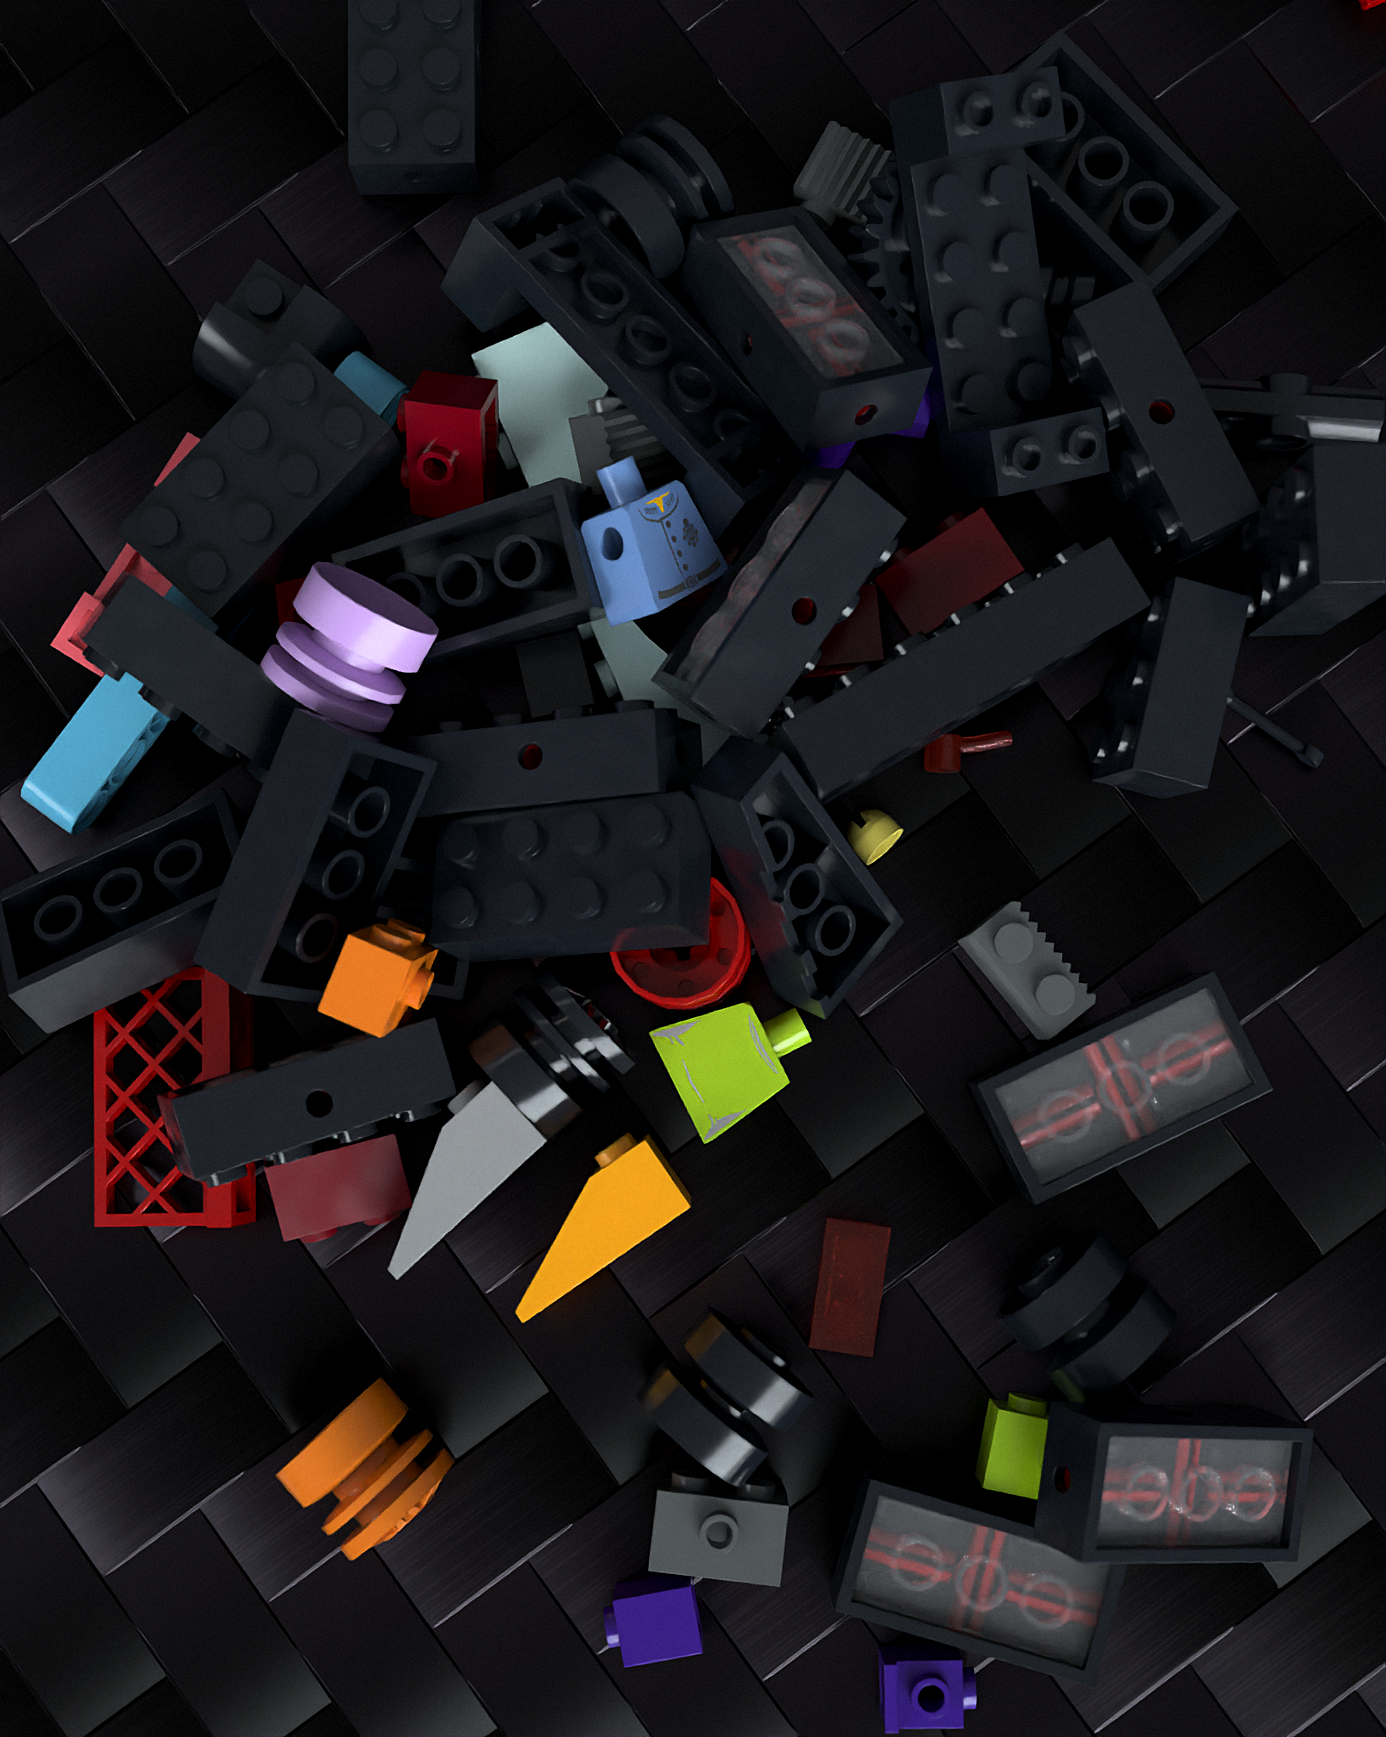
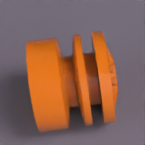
M382 1377L377 1379L275 1475L303 1508L317 1502L330 1492L336 1496L340 1502L322 1526L327 1535L334 1533L352 1517L359 1522L360 1525L340 1546V1550L350 1561L356 1559L367 1549L383 1541H388L411 1521L433 1498L443 1476L456 1461L445 1448L438 1451L422 1466H419L414 1461V1458L433 1437L428 1429L414 1434L401 1444L398 1443L392 1436V1433L402 1422L409 1408Z

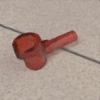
M1004 730L974 737L945 734L925 746L924 769L927 772L933 773L960 772L961 753H974L1012 745L1011 732Z

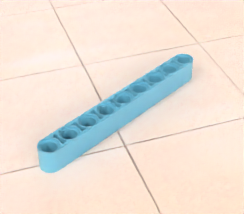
M359 351L352 352L346 357L333 373L391 427L397 421L400 398L403 393L410 392V387ZM174 585L164 596L165 599L226 643L231 641L259 604L258 602L227 634ZM127 672L119 682L107 674L104 675L32 770L21 789L20 796L23 800L72 836H77L84 832L95 821L171 720L142 699V696L137 692L143 686V683Z

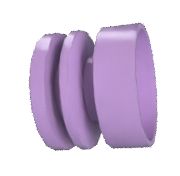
M317 561L311 568L293 602L298 614L312 626L298 622H284L276 634L280 645H272L260 665L265 675L281 690L319 714L351 728L371 733L383 732L394 713L390 704H399L406 691L402 681L388 668L402 672H417L435 640L439 628L418 607L378 582L348 568L330 562Z

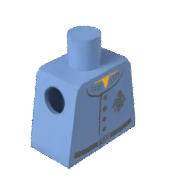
M633 455L596 471L611 507L584 520L581 526V533L606 617L611 627L659 612L725 573L728 568L727 563L684 484L674 480L647 491Z

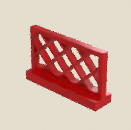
M190 967L162 980L166 982L158 991L152 986L141 990L140 992L149 1001L128 1024L116 1013L114 1003L94 1012V1227L207 1226V1228H231L256 1222V1161L246 1164L248 1175L238 1180L214 1187H208L206 1181L201 1182L203 1184V1211H185L167 1193L183 1175L178 1171L177 1165L158 1183L137 1161L157 1138L173 1153L162 1116L158 1119L137 1096L157 1074L173 1090L187 1086L167 1065L169 1060L187 1041L202 1055V1072L191 1084L255 1065L254 995L240 991L203 967ZM201 980L202 1007L186 1022L166 1000L183 981ZM157 1010L179 1031L158 1055L137 1034L138 1030ZM201 1025L202 1037L196 1032ZM114 1029L119 1033L115 1038ZM127 1043L149 1064L129 1087L114 1074V1057ZM114 1093L119 1097V1098L116 1100L115 1103H114ZM127 1107L149 1128L129 1152L114 1137V1121ZM115 1158L119 1161V1163L116 1166ZM129 1171L150 1194L134 1212H115V1184ZM159 1203L167 1212H150V1210Z

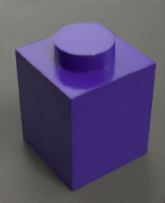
M664 1574L615 1584L613 1605L603 1607V1617L609 1648L621 1647L624 1668L703 1653V1633L692 1576Z

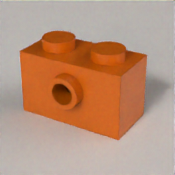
M389 918L386 925L377 923L348 934L317 1011L382 1038L409 1021L414 1008L418 1010L423 1004L433 982L434 972L430 970L439 949L423 942L426 935L425 931L412 924Z

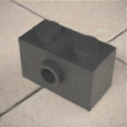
M678 1469L673 1471L672 1478L659 1477L648 1571L780 1587L789 1511L787 1492L776 1491V1483L773 1481L749 1477L741 1487L711 1483L710 1474L696 1470Z

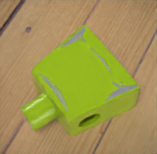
M749 1001L667 1025L649 1033L704 1144L714 1140L789 1084L790 1081L778 1058L812 1041L795 1007L760 1023Z

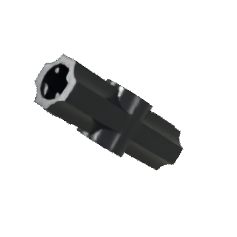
M1295 373L1268 374L1257 378L1255 381L1196 377L1226 437L1252 440L1254 447L1263 450H1296L1304 448L1309 444H1373L1378 442L1379 433L1384 423L1385 400L1381 397L1380 389L1312 385L1313 380L1310 377Z

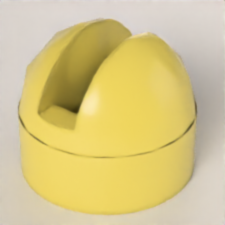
M875 809L861 811L860 815L866 824L860 828L856 823L850 821L846 832L849 845L866 865L872 864L884 855L903 832V829L890 816Z

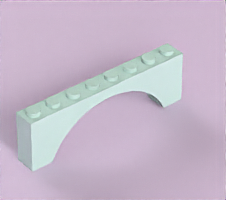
M548 322L471 354L478 374L475 377L498 380L499 424L503 432L499 433L500 443L498 449L507 471L519 467L528 488L559 477L582 484L568 419L589 413L587 401L614 395L615 393ZM607 617L576 626L582 640L585 641L594 637L604 659L593 663L608 699L620 694L622 701L652 700L654 701V708L677 709L678 717L701 725L704 767L732 733L710 724L651 681L668 654L650 640L633 620L611 627ZM785 696L782 700L784 702V709L794 703L791 696ZM766 733L759 734L754 742L764 745L769 738Z

